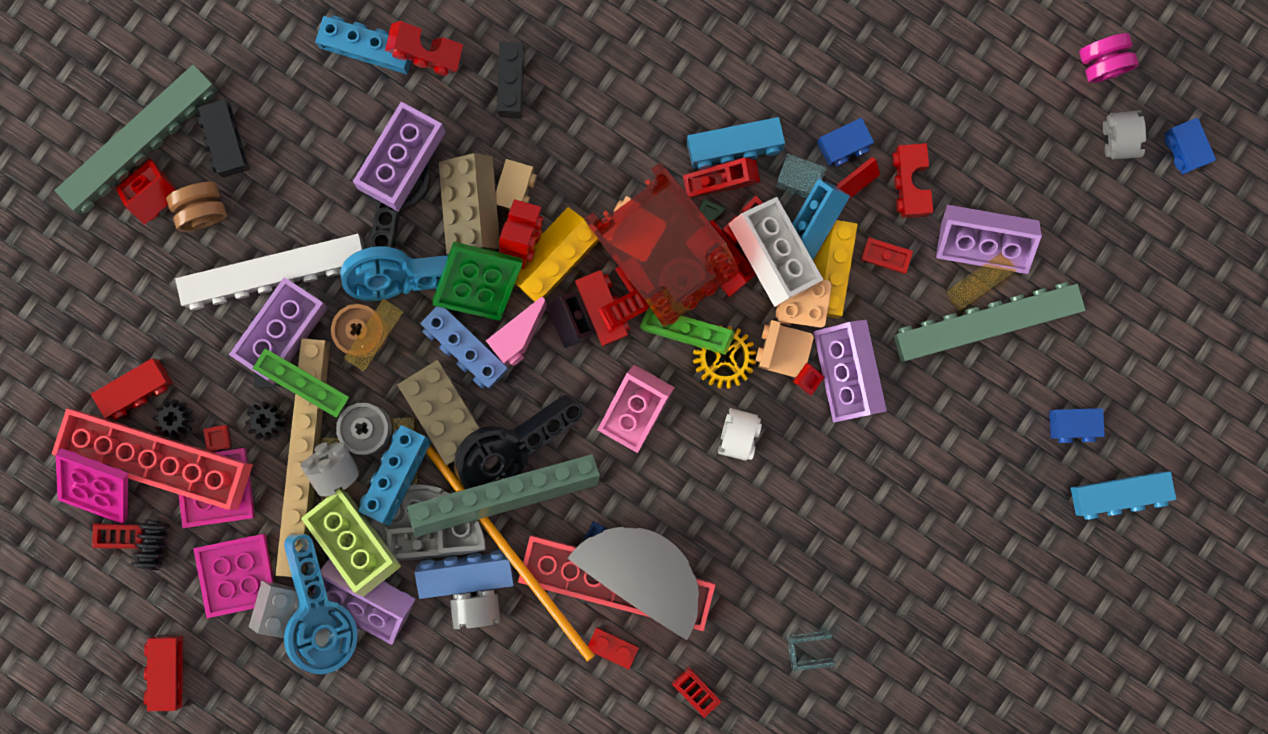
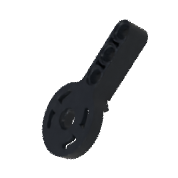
M370 150V151L367 153V155L365 156V158H364V160H363V162H362V164H361V167H362V165L364 164L365 160L367 159L368 155L370 154L371 150ZM428 163L422 171L423 175L421 173L399 211L367 195L376 205L369 248L378 247V241L383 237L388 238V245L386 247L395 248L402 212L418 204L429 189L431 171ZM385 215H392V222L389 225H382L381 223Z
M563 395L513 430H507L498 426H487L475 430L461 442L456 451L454 469L457 478L466 489L522 474L524 466L528 465V456L582 418V406L571 396ZM492 456L498 457L497 463L492 468L484 469V464L488 458Z

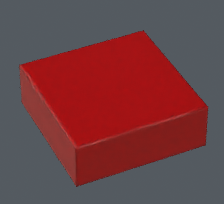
M806 363L793 382L804 392L812 396L825 377L813 366Z
M229 425L203 429L206 450L212 452L232 448Z

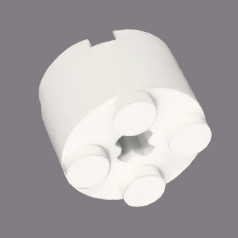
M729 408V414L726 416L721 434L723 442L722 446L719 445L718 454L745 461L747 459L752 460L755 452V440L753 439L754 437H759L762 425L760 423L761 418H758L756 414Z

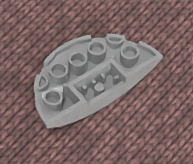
M410 485L390 526L364 515L397 561L442 558L486 550L484 534L478 520L414 537L407 506L450 494L438 487Z
M611 528L587 538L567 558L605 587L686 640L690 636L698 615L699 591L697 580L687 558L665 537L643 528Z

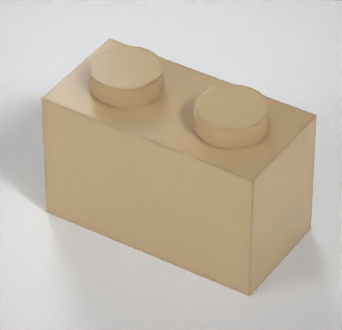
M506 159L496 190L497 208L510 211L514 199L529 203L530 197L527 194L529 188L534 187L537 178L532 166Z

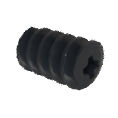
M144 519L147 523L139 525V528L144 530L145 533L137 534V537L142 539L143 542L135 544V547L141 549V552L133 553V556L138 558L139 561L131 562V565L140 569L158 570L155 567L162 566L163 562L157 558L165 555L159 548H164L167 545L161 539L167 538L169 535L163 529H169L171 525L166 522Z

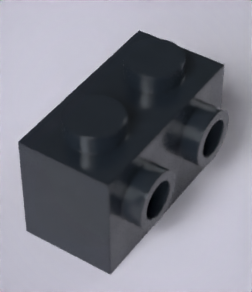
M579 291L562 295L546 306L564 348L583 343L597 334Z

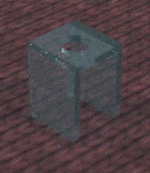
M788 154L775 187L807 199L818 179L822 180L826 167Z
M825 631L787 636L791 668L794 671L835 666V661L831 658L797 663L794 643L832 638L831 634Z

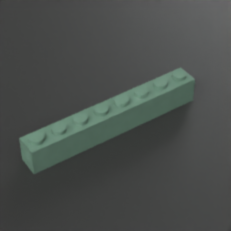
M193 64L54 191L73 211L81 215L89 212L94 207V203L100 197L108 195L112 190L111 187L118 181L124 180L135 165L142 164L146 160L147 154L161 147L164 142L163 140L169 134L176 133L181 127L180 124L186 119L195 116L198 112V107L210 102L215 97L218 89Z
M1069 282L1055 285L1056 290L1047 292V289L1043 288L1033 291V296L1025 298L1024 294L1011 297L1010 303L1002 304V300L988 304L989 308L980 311L979 307L965 310L966 315L958 317L957 313L943 316L944 321L935 323V320L932 319L922 322L920 328L913 329L912 325L898 329L899 333L893 336L900 362L1086 311L1078 284L1070 286Z
M593 454L409 505L407 506L408 516L414 537H418L597 486L600 474Z

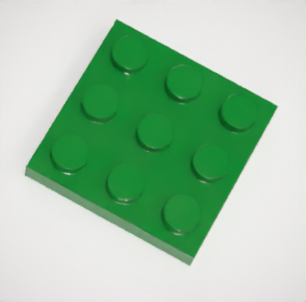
M453 241L432 300L433 306L500 321L523 264L522 258Z

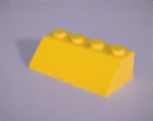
M567 207L541 235L539 243H536L534 247L536 250L533 261H528L525 270L520 269L515 285L534 302L541 297L546 299L602 239L601 234L584 218Z
M836 220L813 259L823 280H828L832 284L827 317L839 319L843 315L858 225L856 223Z

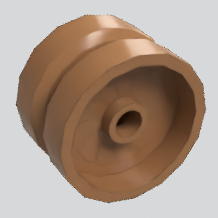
M215 182L192 184L180 188L167 196L166 200L171 212L177 213L173 220L179 232L203 229L221 222L228 216L224 204L217 201L221 195Z
M354 304L344 307L333 318L331 325V335L335 345L351 356L359 358L371 357L378 353L386 344L388 336L387 324L378 312L368 306ZM359 328H361V335L357 334Z

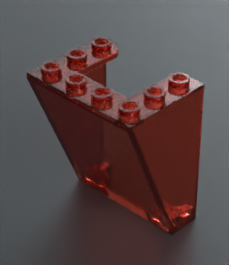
M660 162L651 169L656 178L652 183L649 179L645 181L646 189L611 215L607 211L603 212L605 218L599 220L592 213L584 221L665 328L667 325L675 323L679 316L687 310L694 309L703 298L714 294L722 284L733 280L740 270L724 239Z

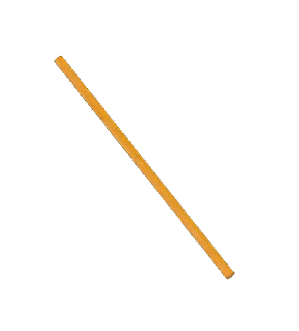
M430 444L426 454L456 492L466 490ZM488 517L478 519L587 662L595 656L490 519Z

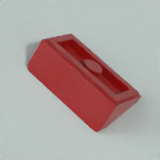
M871 157L840 181L836 187L850 195L849 199L880 175L876 159Z

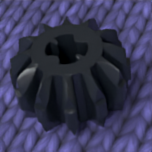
M172 399L171 403L168 401L162 402L163 408L157 407L155 409L159 416L152 418L154 421H159L154 428L156 430L162 429L161 436L163 437L169 435L170 439H176L177 435L185 437L184 430H192L188 423L195 421V418L188 416L192 414L193 410L190 408L186 409L187 403H179L177 399ZM177 416V421L171 422V417Z
M262 401L261 407L258 404H254L253 409L255 413L247 412V415L252 417V419L245 421L246 425H252L248 433L253 434L256 432L255 439L257 440L263 437L264 441H270L271 436L278 438L277 430H285L280 425V422L287 421L286 418L279 417L283 414L284 410H276V403H271L269 406L268 402ZM270 418V424H262V419Z

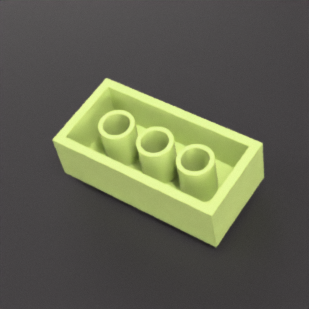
M338 488L335 491L336 494L328 496L301 519L352 591L364 597L398 570L401 565L364 514L358 512L359 507L351 496Z

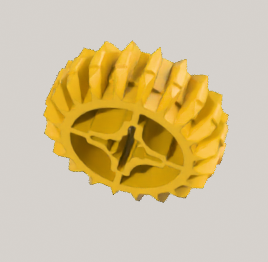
M740 329L735 331L733 337L735 343L727 351L729 352L733 349L728 357L729 363L724 361V363L721 362L716 366L721 355L718 352H714L716 356L715 362L708 367L705 359L706 349L702 348L701 350L693 351V354L700 355V358L693 360L694 364L701 363L696 372L704 370L705 374L702 375L701 379L705 380L707 376L711 377L708 383L710 386L717 380V388L721 389L723 382H726L727 389H730L732 380L736 386H739L740 381L738 377L746 381L748 377L744 372H753V369L748 367V364L755 365L756 361L749 359V356L756 355V351H748V348L754 344L753 342L744 343L748 338L747 334L742 338L738 337L741 332ZM739 348L742 349L744 356L741 368L733 357ZM726 366L735 374L720 376L714 372L718 368Z

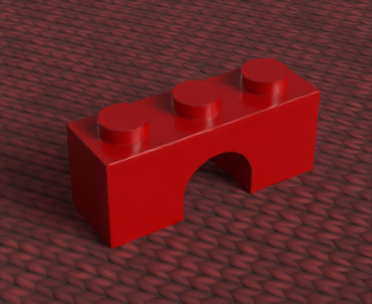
M403 21L391 24L385 51L392 53V57L399 60L408 59L414 61L413 65L417 67L433 68L434 72L439 75L447 76L448 73L457 72L463 44L441 37L433 39L431 48L427 51L420 42L421 28Z
M927 143L899 145L895 153H892L893 167L897 168V175L894 176V186L896 190L899 189V198L896 200L897 212H901V219L930 216L933 213L931 189L920 190L913 185L911 180L912 173L925 171L929 167Z

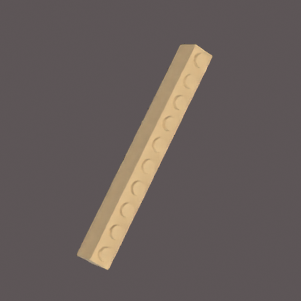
M301 338L298 368L324 383L327 381L330 342ZM295 394L276 567V576L292 577L284 548L286 538L291 534H303L310 537V530L301 518L313 509L315 489L300 465L309 456L313 455L315 447L320 444L323 410ZM300 539L295 542L296 551L302 548V541ZM306 562L301 566L303 575L306 574Z

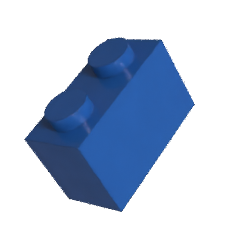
M1198 117L1175 126L1164 133L1165 143L1172 150L1175 157L1174 164L1181 171L1182 175L1216 161Z
M862 118L821 136L817 141L829 167L834 164L836 167L842 166L849 162V157L855 154L857 157L870 152L869 148L874 143Z
M1103 408L1049 411L1051 439L1058 438L1059 443H1073V438H1082V442H1097V437H1105Z

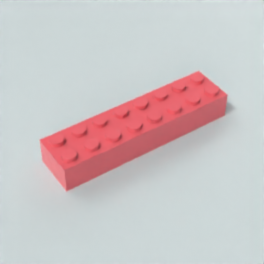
M66 409L52 451V455L55 456L60 448L76 452L86 458L97 460L105 465L127 472L129 479L227 510H239L253 464L73 409Z
M535 535L530 536L523 563L544 590L649 617L567 559L577 546ZM520 575L518 583L528 585ZM696 578L699 591L698 615L693 629L704 631L715 583Z

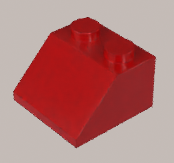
M151 158L115 187L124 206L144 225L148 221L154 220L159 215V212L168 206L167 196L177 190L175 185Z

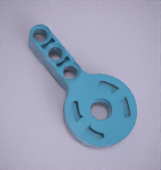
M391 247L366 248L352 254L342 264L340 270L342 286L347 294L363 301L386 300L402 292L407 295L412 289L413 291L435 289L438 286L448 255L412 259L402 251Z
M291 534L286 538L284 548L299 606L289 619L285 629V649L290 660L298 668L314 674L331 673L341 668L351 658L357 644L356 623L347 609L339 605V603L328 600L312 539L303 534ZM300 539L302 541V548L296 551L295 542ZM306 562L308 564V571L303 575L301 566ZM311 585H313L315 592L313 596L309 598L307 595V590ZM326 628L329 632V640L326 645L319 647L315 641L316 633L320 629Z

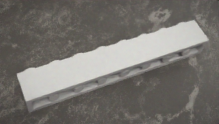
M354 234L175 278L181 306L190 308V310H198L204 308V304L212 302L213 305L226 303L227 298L231 297L243 299L249 297V293L256 291L259 294L273 291L272 287L278 286L284 277L295 284V282L304 280L305 283L318 280L317 276L325 274L327 277L340 275L344 261L352 254L365 249L363 238L359 234Z

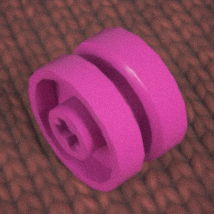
M1129 33L1117 34L1101 39L1079 51L1082 63L1091 65L1085 71L1089 84L1118 77L1140 66L1136 53L1127 52L1133 46Z

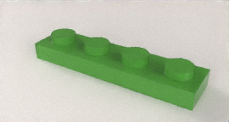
M649 307L640 325L642 331L724 355L727 354L735 335L733 330Z
M266 348L252 368L336 418L349 399L345 394Z

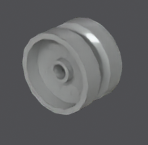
M356 403L347 407L340 414L337 421L336 434L339 442L343 443L348 451L361 455H373L382 451L390 443L393 436V423L390 415L383 408L370 403ZM365 425H368L366 427L367 429H369L368 433L363 432V427Z

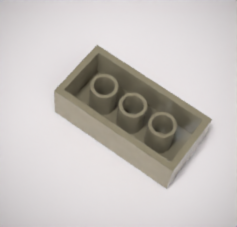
M472 153L439 162L446 255H449L453 241L491 251L500 249L493 157Z
M436 360L397 385L444 463L451 465L454 463L455 454L461 442L469 434L480 429L481 426L442 362Z

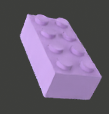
M400 102L353 180L357 189L399 211L446 133L442 123Z

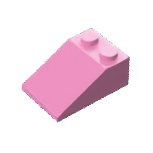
M543 297L539 298L486 340L506 366L510 364L515 366L524 359L522 355L526 352L548 305Z
M634 364L624 377L597 430L638 453L675 387Z

